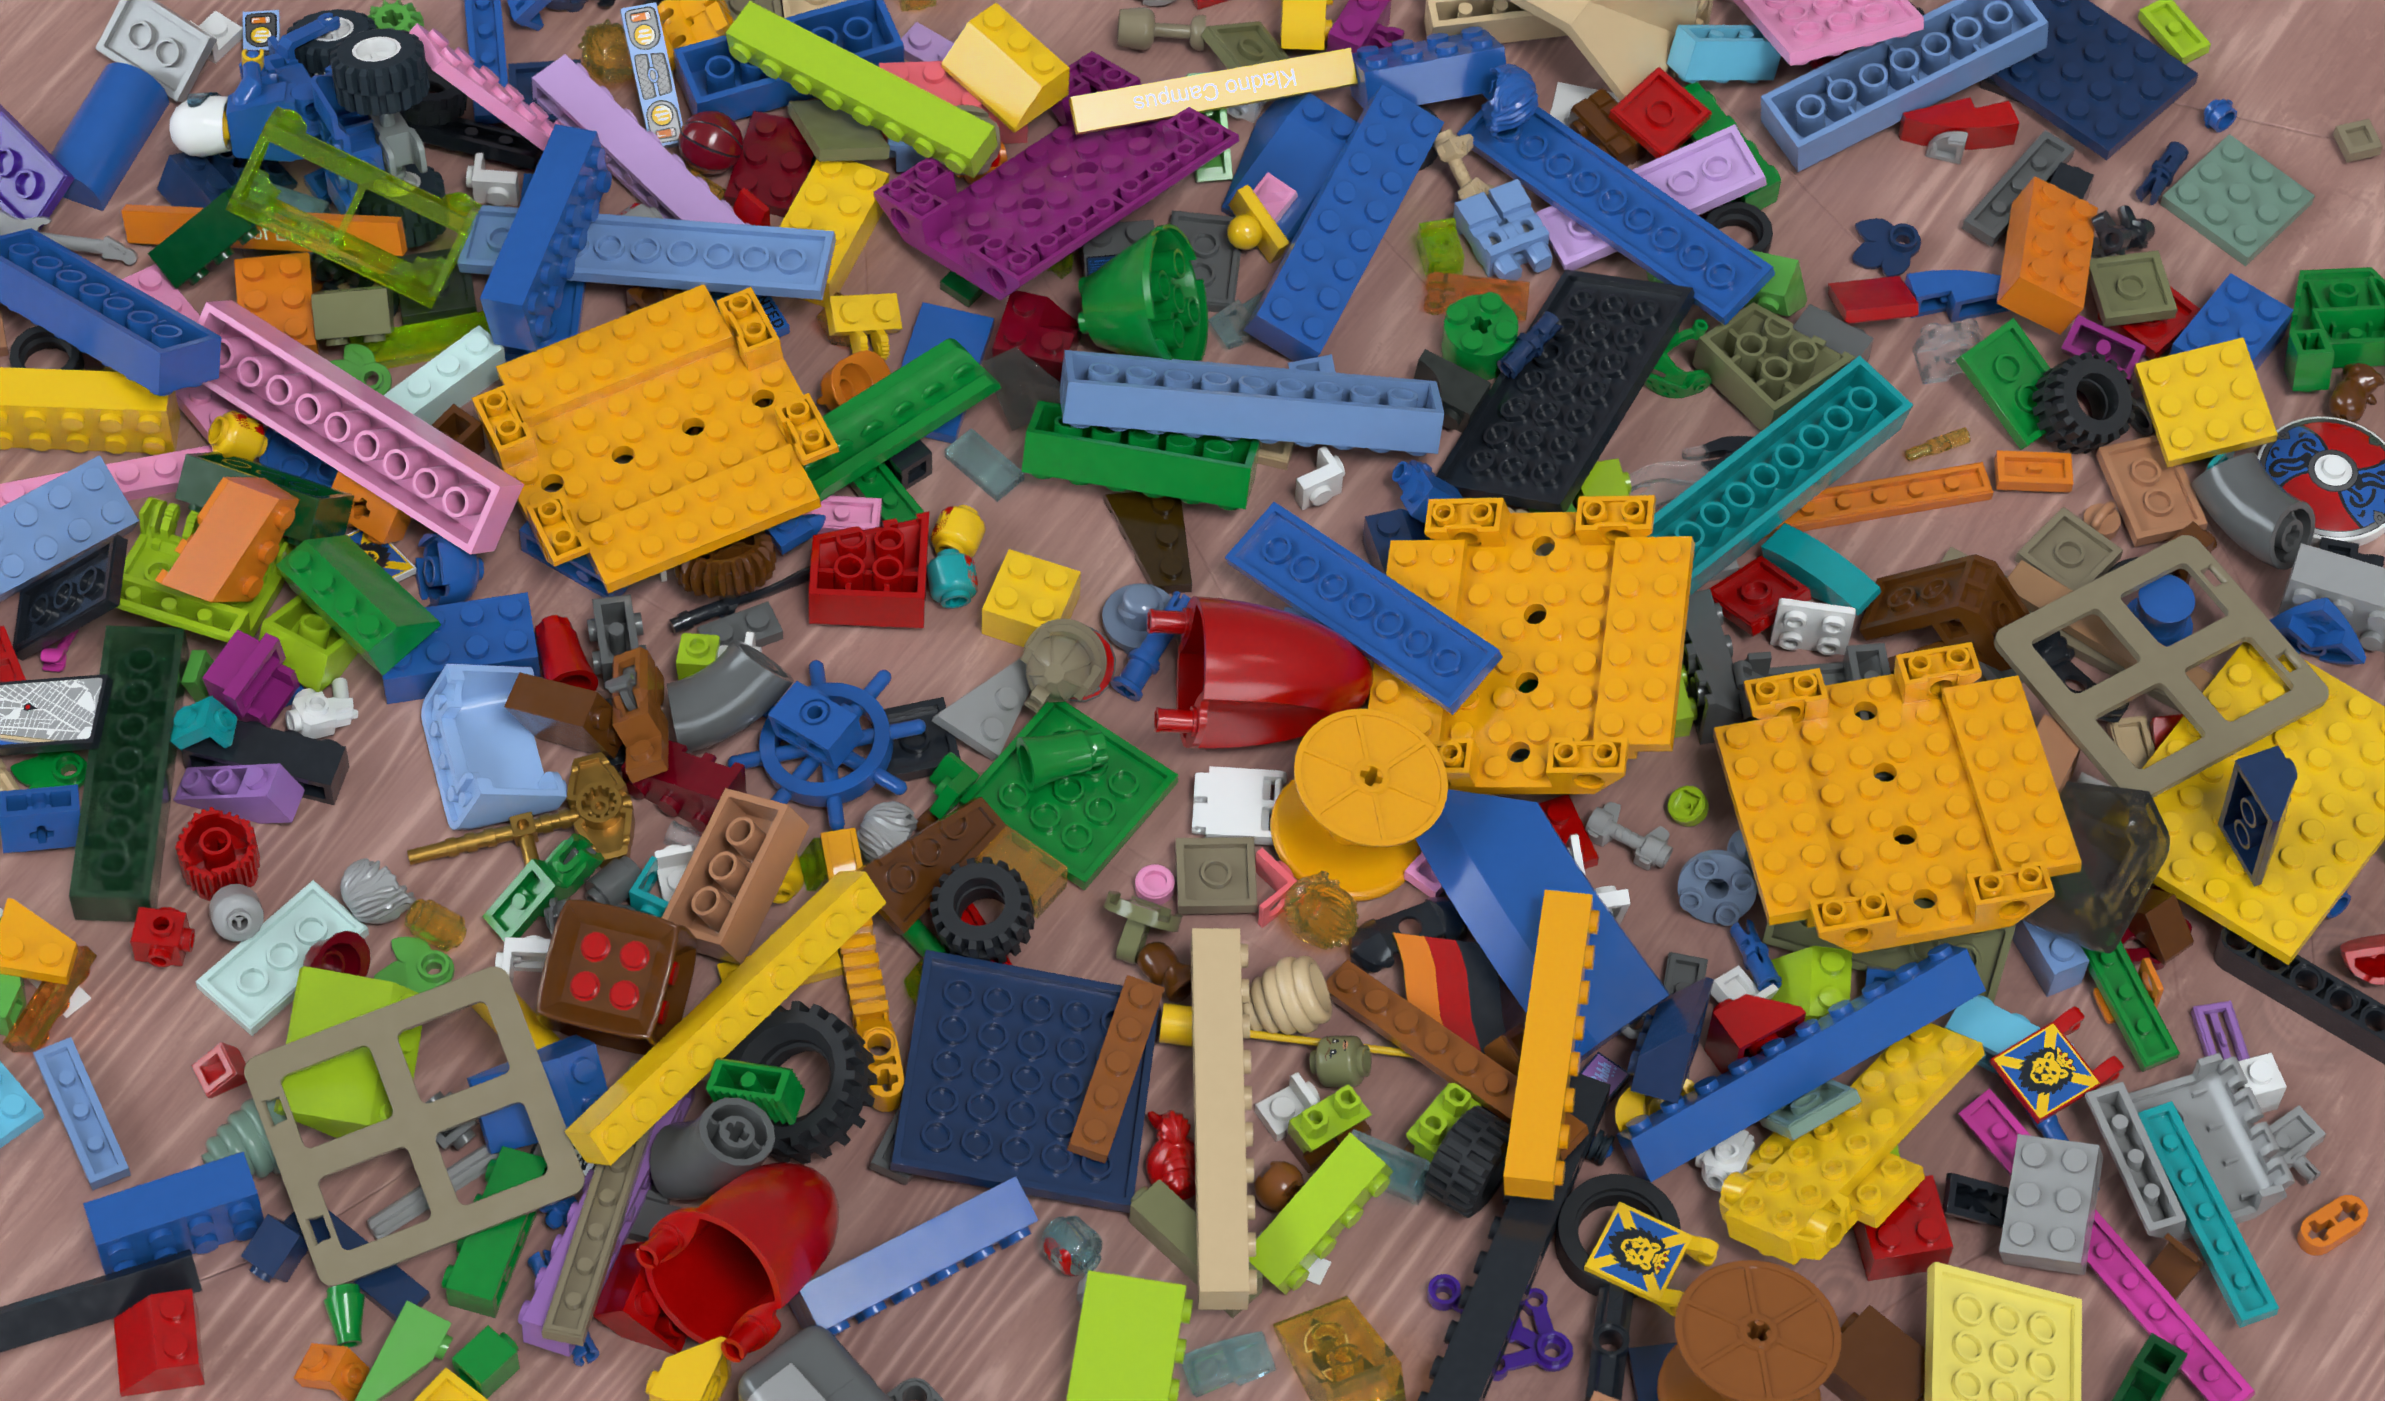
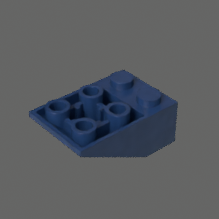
M232 150L205 157L190 156L182 152L169 155L157 190L172 206L205 208L223 192L240 182L259 208L262 209L296 188L298 182L278 161L237 158L233 155Z

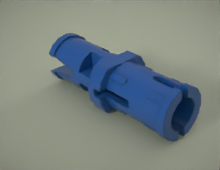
M1747 919L1746 932L1737 921L1730 928V934L1743 956L1745 969L1750 971L1758 991H1762L1773 983L1779 989L1782 985V979L1769 957L1767 945L1761 942L1753 921Z

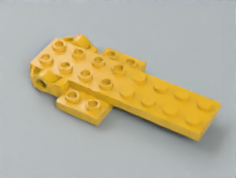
M1929 1023L1890 1045L1850 1086L1857 1090L1862 1102L1795 1140L1773 1132L1751 1154L1747 1162V1171L1744 1173L1732 1172L1722 1185L1719 1206L1722 1219L1727 1224L1729 1237L1758 1249L1762 1255L1774 1256L1795 1266L1801 1258L1822 1259L1832 1248H1835L1841 1242L1843 1236L1857 1221L1877 1229L1925 1179L1923 1166L1890 1152L1985 1055L1983 1043Z

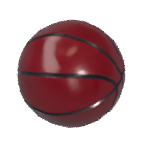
M718 111L699 112L690 117L682 126L678 139L679 151L684 161L693 170L708 175L721 174L731 169L738 162L743 150L742 133L737 124L724 113Z

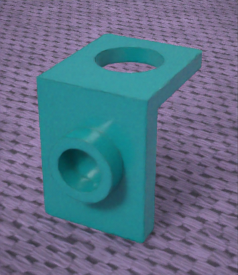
M651 856L629 891L630 906L636 911L662 918L669 902L650 894L651 889L658 880V861L656 857Z

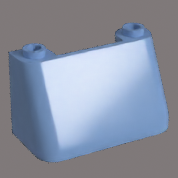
M446 664L423 701L421 710L422 725L447 822L452 830H472L510 821L509 817L531 811L532 815L555 811L566 800L567 784L565 780L561 778L558 772H546L544 774L534 735L504 707L519 672L534 676L532 667Z

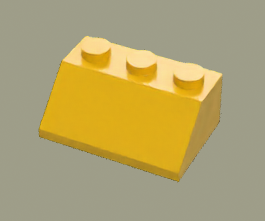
M994 3L967 23L941 63V68L1014 133L1069 95L1070 68L997 3Z

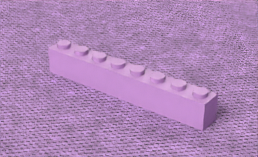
M565 54L532 77L533 99L535 97L537 103L548 114H553L565 126L597 131L601 147L605 149V162L608 171L648 208L655 207L664 219L751 225L743 223L735 215L733 208L727 201H720L710 191L708 184L701 177H695L689 172L678 155H671L662 146L657 135L652 131L647 132L638 123L635 115L629 109H623L617 104L606 87L598 86L590 78L583 65L580 63L575 64Z

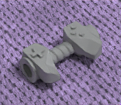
M1608 802L1603 809L1597 807L1593 811L1585 828L1592 842L1599 846H1604L1612 839H1615L1636 850L1633 860L1634 864L1645 870H1650L1652 866L1664 868L1673 851V847L1667 845L1670 834L1665 828L1659 826L1643 837L1617 823L1621 809L1620 804Z

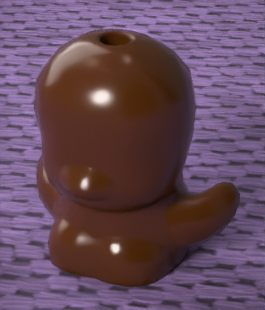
M2362 363L2344 366L2342 370L2343 381L2335 386L2329 400L2330 411L2334 418L2354 423L2363 416L2367 403L2377 404V400L2372 393L2379 386L2385 384L2384 378L2374 368Z
M1163 942L1148 943L1140 950L1137 957L1138 967L1149 978L1150 983L1165 988V997L1170 1002L1179 1003L1191 994V964L1181 963L1175 952Z

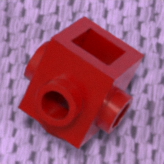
M139 907L130 940L135 961L149 962L157 967L183 966L186 952H192L195 942V929L190 928L187 913L180 912L172 907H162L160 909Z

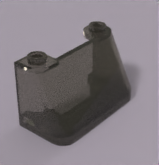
M2067 781L2059 796L2082 862L2081 872L2050 877L2055 891L2054 897L2022 920L2091 951L2109 954L2118 946L2169 853L2170 836L2150 791Z

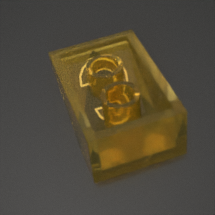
M1348 1296L1273 1324L1274 1331L1310 1401H1406L1401 1361Z

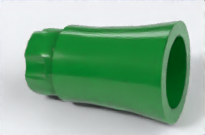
M1099 728L1085 731L1077 729L1065 733L1019 737L1017 739L1016 748L1020 771L1026 786L1031 791L1050 782L1087 772L1092 767L1108 763L1106 740Z

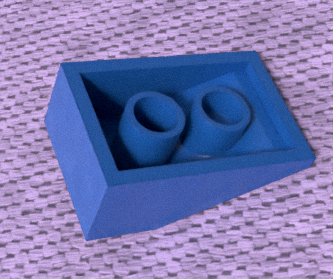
M576 1034L537 1050L566 1128L608 1090L596 1044ZM503 1063L467 1078L469 1087L506 1074L509 1070V1063ZM515 1104L479 1118L487 1150L490 1154L499 1153L502 1146L516 1149L539 1143L526 1108L522 1104Z

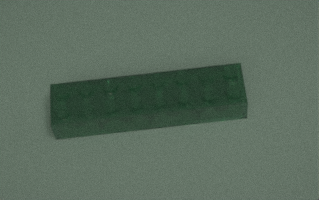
M106 625L99 675L108 674L114 682L99 749H89L69 891V899L75 920L135 922L139 907L157 909L178 748L170 740L176 712L183 708L185 687L181 681L190 655L185 629Z

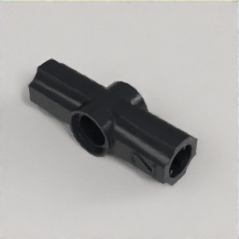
M1614 1284L1599 1287L1593 1337L1589 1353L1590 1362L1585 1401L1591 1400L1594 1391L1622 1401L1626 1359L1630 1343L1629 1333L1634 1293ZM1604 1344H1610L1615 1346L1618 1350L1607 1351L1601 1346Z

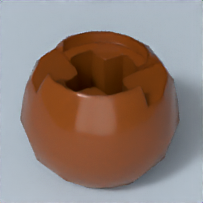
M1272 1161L1269 1163L1272 1167L1264 1176L1258 1175L1256 1178L1254 1191L1257 1200L1264 1208L1273 1212H1281L1304 1186V1179L1302 1173L1295 1165L1286 1161Z

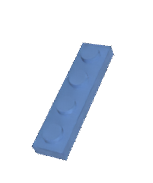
M72 1037L33 1052L36 1063L92 1191L130 1176L127 1162Z

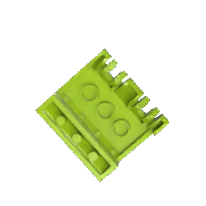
M150 496L139 512L141 534L126 557L120 604L116 608L227 643L237 629L254 637L284 585L285 579L276 564L293 551L294 545L287 542L288 538L282 537L279 543V553L275 560L269 564L263 577V587L252 602L206 601L155 581L162 569L169 572L180 554L174 550L182 538L187 540L199 527L197 516L200 512L191 510L187 516L182 537L175 535L181 512L180 505L169 503L167 506V501Z

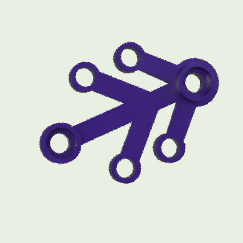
M1440 1274L1432 1278L1427 1292L1430 1305L1437 1310L1448 1311L1453 1309L1462 1314L1463 1310L1459 1308L1462 1296L1459 1281L1448 1274ZM1531 1288L1523 1307L1526 1314L1533 1316L1537 1333L1523 1327L1519 1317L1509 1343L1516 1342L1527 1349L1503 1355L1500 1364L1504 1368L1496 1372L1493 1381L1503 1380L1507 1376L1508 1371L1538 1365L1545 1371L1557 1372L1565 1369L1570 1364L1573 1357V1346L1564 1334L1554 1331L1547 1310L1548 1297L1543 1290ZM1440 1292H1445L1451 1298L1449 1300H1441L1436 1295ZM1537 1298L1542 1302V1305L1532 1306L1528 1300ZM1554 1349L1559 1353V1356H1547L1545 1351Z

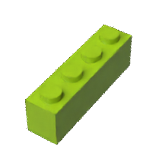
M1349 1133L1256 1239V1257H1249V1262L1285 1295L1291 1289L1293 1291L1297 1290L1307 1280L1310 1274L1308 1269L1318 1258L1322 1260L1327 1257L1337 1243L1335 1238L1345 1227L1347 1229L1353 1227L1364 1213L1362 1207L1372 1196L1377 1198L1387 1189L1391 1182L1389 1177L1394 1171L1352 1133Z

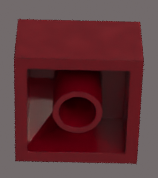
M1019 290L1014 291L1009 295L992 348V374L1060 388L1064 350L1077 351L1082 335L1078 322L1046 296Z

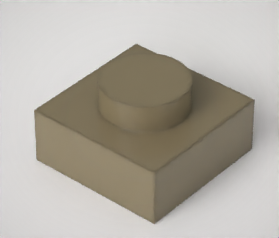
M2369 118L2335 127L2333 136L2347 163L2381 154L2383 145Z

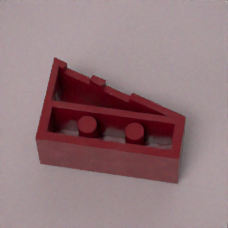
M668 740V770L632 783L626 774L625 761L621 767L622 779L626 783L630 795L640 800L645 798L658 805L661 811L668 816H678L690 822L702 834L725 788L747 793L745 765L734 762L730 768L715 763L717 758L713 754L705 752L700 758L685 753L688 750L686 745Z

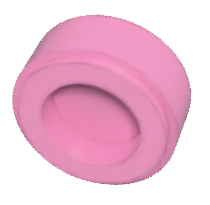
M1145 866L1138 872L1135 879L1137 897L1159 905L1166 903L1174 893V876L1164 866Z

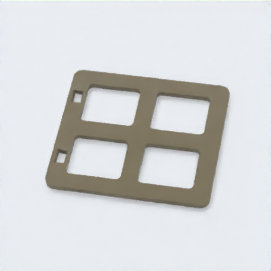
M2190 535L2179 536L2001 628L1994 639V646L1998 653L2015 673L2019 675L2021 680L2121 798L2130 804H2142L2319 709L2326 703L2329 696V689L2320 677L2197 538ZM2177 569H2184L2193 577L2226 617L2165 647L2157 642L2121 598ZM2210 570L2222 584L2214 587L2203 573ZM2094 614L2101 618L2138 663L2077 694L2068 689L2034 649L2032 644L2088 615ZM2242 642H2248L2290 688V691L2235 721H2227L2185 672ZM2284 654L2296 670L2289 673L2278 658ZM2153 689H2161L2200 733L2202 738L2145 769H2138L2097 723L2096 719Z
M492 966L269 1050L252 1057L245 1065L244 1075L317 1274L320 1280L329 1287L348 1284L579 1194L585 1185L583 1170L573 1144L564 1132L567 1128L507 972L500 967ZM478 1003L485 1004L488 1007L508 1060V1072L431 1103L422 1102L401 1049L399 1035L404 1031ZM362 1047L369 1048L393 1109L392 1116L389 1119L316 1147H306L282 1086L283 1079L286 1076ZM280 1098L287 1120L279 1122L274 1126L266 1102H272ZM522 1104L526 1108L548 1166L546 1174L471 1204L463 1205L459 1203L436 1142L437 1136L442 1132L507 1107ZM406 1149L410 1154L431 1210L430 1218L422 1223L352 1250L343 1249L320 1189L321 1180L395 1150ZM324 1217L331 1238L318 1244L309 1220Z

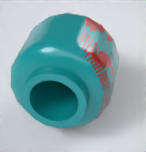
M945 549L938 552L937 557L928 563V587L930 596L934 601L941 603L945 608H959L971 602V598L978 592V579L975 562L969 555L960 553L957 549Z

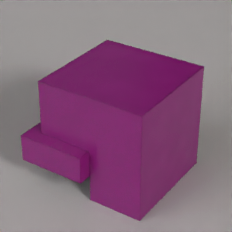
M238 629L202 677L209 696H213L237 716L238 720L243 722L256 721L268 728L271 727L300 686L295 670L282 664L286 656L278 638L265 633L259 641Z

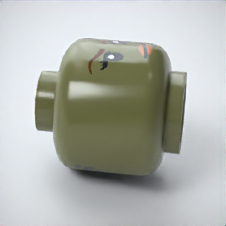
M1353 1035L1323 1037L1319 1041L1317 1049L1311 1051L1309 1060L1312 1074H1317L1321 1084L1329 1088H1340L1346 1085L1358 1087L1364 1077L1370 1075L1372 1065L1370 1048L1368 1045H1363L1359 1037Z

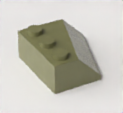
M1753 302L1739 311L1726 325L1721 323L1699 337L1692 364L1698 370H1704L1712 379L1711 383L1760 431H1763L1856 357L1846 351L1840 354L1825 346L1827 341L1816 335L1810 338L1793 329V323Z

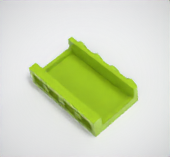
M1088 1270L1066 1401H1177L1180 1379L1173 1378L1175 1363L1183 1364L1187 1339L1179 1338L1181 1324H1190L1193 1299L1186 1298V1285Z

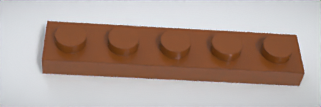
M1129 975L1126 976L1067 1151L1106 1163L1165 989L1164 987Z

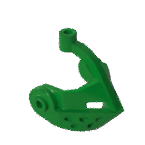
M1697 319L1691 328L1679 333L1678 328L1654 367L1655 370L1664 373L1665 377L1651 373L1644 384L1649 390L1667 398L1681 399L1701 393L1710 386L1712 379L1704 370L1686 372L1678 368L1667 354L1674 347L1689 339L1699 340V337L1703 336L1708 329L1706 321Z

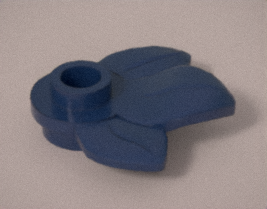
M1878 218L1862 220L1855 224V229L1865 241L1852 257V261L1865 269L1882 267L1886 277L1899 276L1908 270L1911 257L1919 252L1921 246L1920 235L1913 226L1905 223L1894 226L1887 220Z

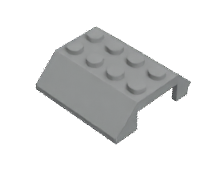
M2216 1053L2197 1059L2193 1074L2128 1093L2124 1082L2085 1093L2087 1103L2149 1236L2164 1238L2169 1233L2178 1241L2193 1238L2186 1225L2187 1219L2138 1112L2170 1101L2174 1103L2236 1224L2255 1219L2288 1197L2285 1189L2295 1183L2283 1156L2270 1160L2272 1156L2280 1152V1148L2267 1122H2260L2254 1125L2255 1122L2264 1117V1114L2250 1087L2237 1090L2248 1083L2235 1056L2223 1060L2221 1054Z

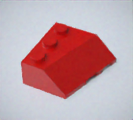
M930 511L916 514V519L899 523L896 518L884 520L880 527L862 530L860 527L855 526L813 535L809 581V624L924 628Z

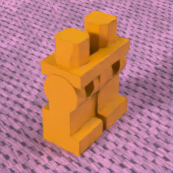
M665 0L658 5L657 8L671 71L675 69L674 49L726 35V31L733 24L734 19L729 14L730 10L725 0Z

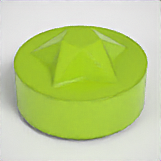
M1682 786L1676 789L1668 800L1670 815L1682 826H1695L1701 823L1708 814V800L1697 787Z

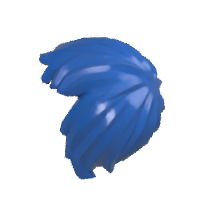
M1503 64L1490 69L1491 74L1498 78L1491 80V83L1488 84L1491 93L1483 92L1484 97L1489 101L1482 104L1481 108L1484 111L1483 118L1486 120L1487 130H1490L1492 137H1496L1498 132L1514 129L1526 123L1539 106L1535 82L1527 71L1515 64Z

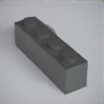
M1710 589L1695 591L1689 596L1682 661L1688 677V686L1685 687L1688 698L1693 697L1697 706L1698 717L1693 722L1700 745L1715 742L1713 737L1714 727L1744 722L1738 695L1741 690L1737 688L1731 659L1733 657L1732 640L1729 634L1724 635L1721 626L1723 625V611L1720 603H1714Z

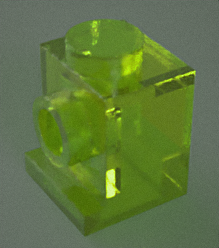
M1455 217L1419 223L1417 248L1427 280L1437 278L1448 279L1455 275L1463 274L1465 256L1456 230Z

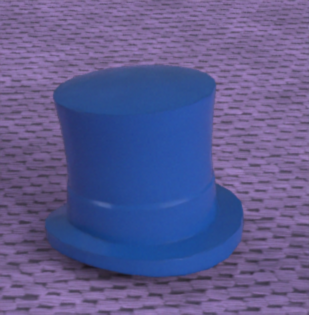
M2165 575L2140 588L2138 597L2127 605L2157 642L2166 647L2188 637L2193 632V622L2190 614L2194 610L2195 596L2190 586L2176 576Z

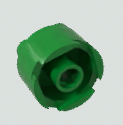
M1494 292L1466 296L1450 304L1444 319L1441 347L1442 357L1485 380L1497 378L1501 373L1497 366V361L1516 343L1519 327L1516 314L1502 300V297Z

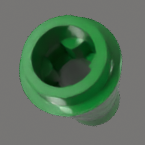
M341 1284L328 1288L326 1290L327 1298L323 1302L336 1336L337 1346L352 1348L361 1345L365 1295L360 1293V1286L357 1284Z

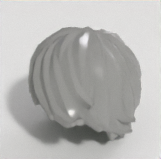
M896 801L883 802L875 805L865 814L860 824V829L857 832L859 848L868 863L910 838L913 831L917 828L918 820L913 816L914 812L905 804Z
M368 858L355 861L344 871L340 885L341 896L352 914L359 921L372 924L388 923L397 919L404 911L415 907L417 899L413 897V892H406V885L399 886L396 876L391 873L387 866L379 870L380 861H369Z

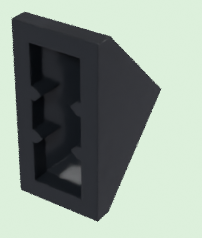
M1947 1173L1942 1207L1943 1212L1951 1216L2003 1229L2009 1188L1955 1173Z

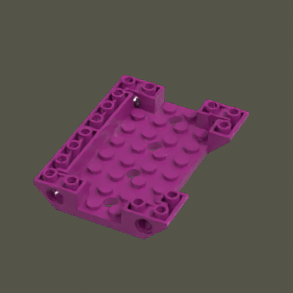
M1091 51L1068 66L1070 68L1069 95L1051 107V110L1062 126L1056 128L1053 132L1030 145L959 193H957L953 171L930 157L918 162L915 166L874 191V196L906 243L1001 301L1240 141L1239 135L1191 107H1187L1169 119L1076 135L1069 104L1070 97L1141 85L1140 78Z

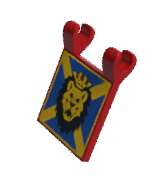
M2078 1007L2070 1008L2050 1024L1994 1056L1989 1061L2037 1124L2083 1098L2086 1092L2112 1083L2118 1079L2119 1072L2124 1068L2121 1061L2116 1056H2112L2092 1071L2069 1042L2066 1035L2077 1031L2081 1026L2080 1022L2085 1018Z

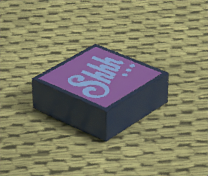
M1597 1052L1580 1072V1074L1611 1085L1608 1105L1630 1080V1074H1627L1626 1070L1600 1052Z

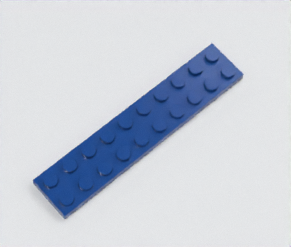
M1540 107L1537 108L1536 112L1526 123L1514 129L1498 132L1496 137H1492L1490 130H1487L1486 120L1483 118L1484 111L1481 109L1457 133V136L1471 134L1473 136L1472 151L1514 180L1518 179L1524 187L1664 284L1692 287L1695 292L1693 296L1695 302L1693 304L1724 325L1775 275L1773 266Z

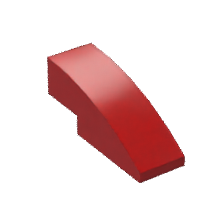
M1968 97L1904 112L1898 136L1901 141L1928 146L1931 139L1941 133L1960 131L1968 133L1964 150L1991 149L2014 145L2020 122L2010 101L1975 108L1971 98Z

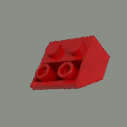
M646 1241L624 1244L598 1299L593 1317L620 1337L671 1354L681 1352L688 1336L669 1319L658 1304L649 1286L645 1268L638 1262L635 1255L636 1249Z

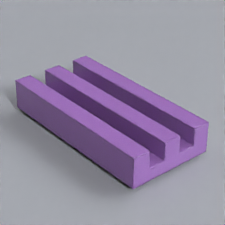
M2231 1001L2194 1006L2192 1008L2191 1016L2204 1057L2217 1053L2206 1022V1014L2223 1060L2231 1057L2217 1014L2222 1012L2238 1061L2250 1058Z

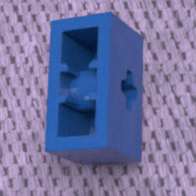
M78 784L0 791V830L3 853L84 846Z

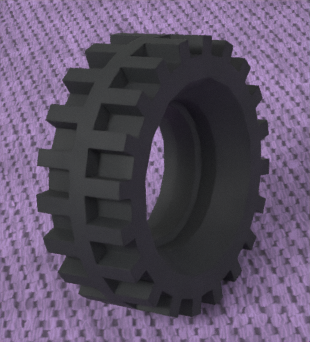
M792 1001L791 1010H786L783 1006L779 1005L770 1016L766 1017L724 1057V1059L780 1067L792 1056L805 1051H811L823 1055L829 1063L831 1074L828 1089L815 1108L808 1114L796 1118L795 1123L789 1125L788 1122L782 1125L781 1121L774 1123L773 1119L771 1120L774 1126L775 1141L768 1158L772 1156L780 1163H789L790 1158H794L801 1164L811 1163V1154L815 1152L825 1159L832 1155L830 1145L836 1141L845 1147L851 1141L846 1134L853 1124L859 1128L863 1127L866 1120L860 1117L859 1114L863 1106L873 1107L875 1100L874 1097L867 1093L869 1085L877 1084V1075L868 1069V1065L875 1061L872 1053L863 1047L866 1042L840 1018L814 1003L809 1008L801 1001Z

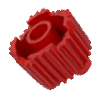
M210 807L209 811L201 809V814L193 813L194 818L187 823L188 828H182L183 834H179V841L175 845L182 877L185 879L186 884L190 885L191 890H197L200 898L211 901L213 895L220 888L229 884H242L247 887L254 886L259 877L260 854L254 828L251 826L250 821L244 818L241 819L238 814L232 816L229 811L227 814H223V811L214 810L213 807Z

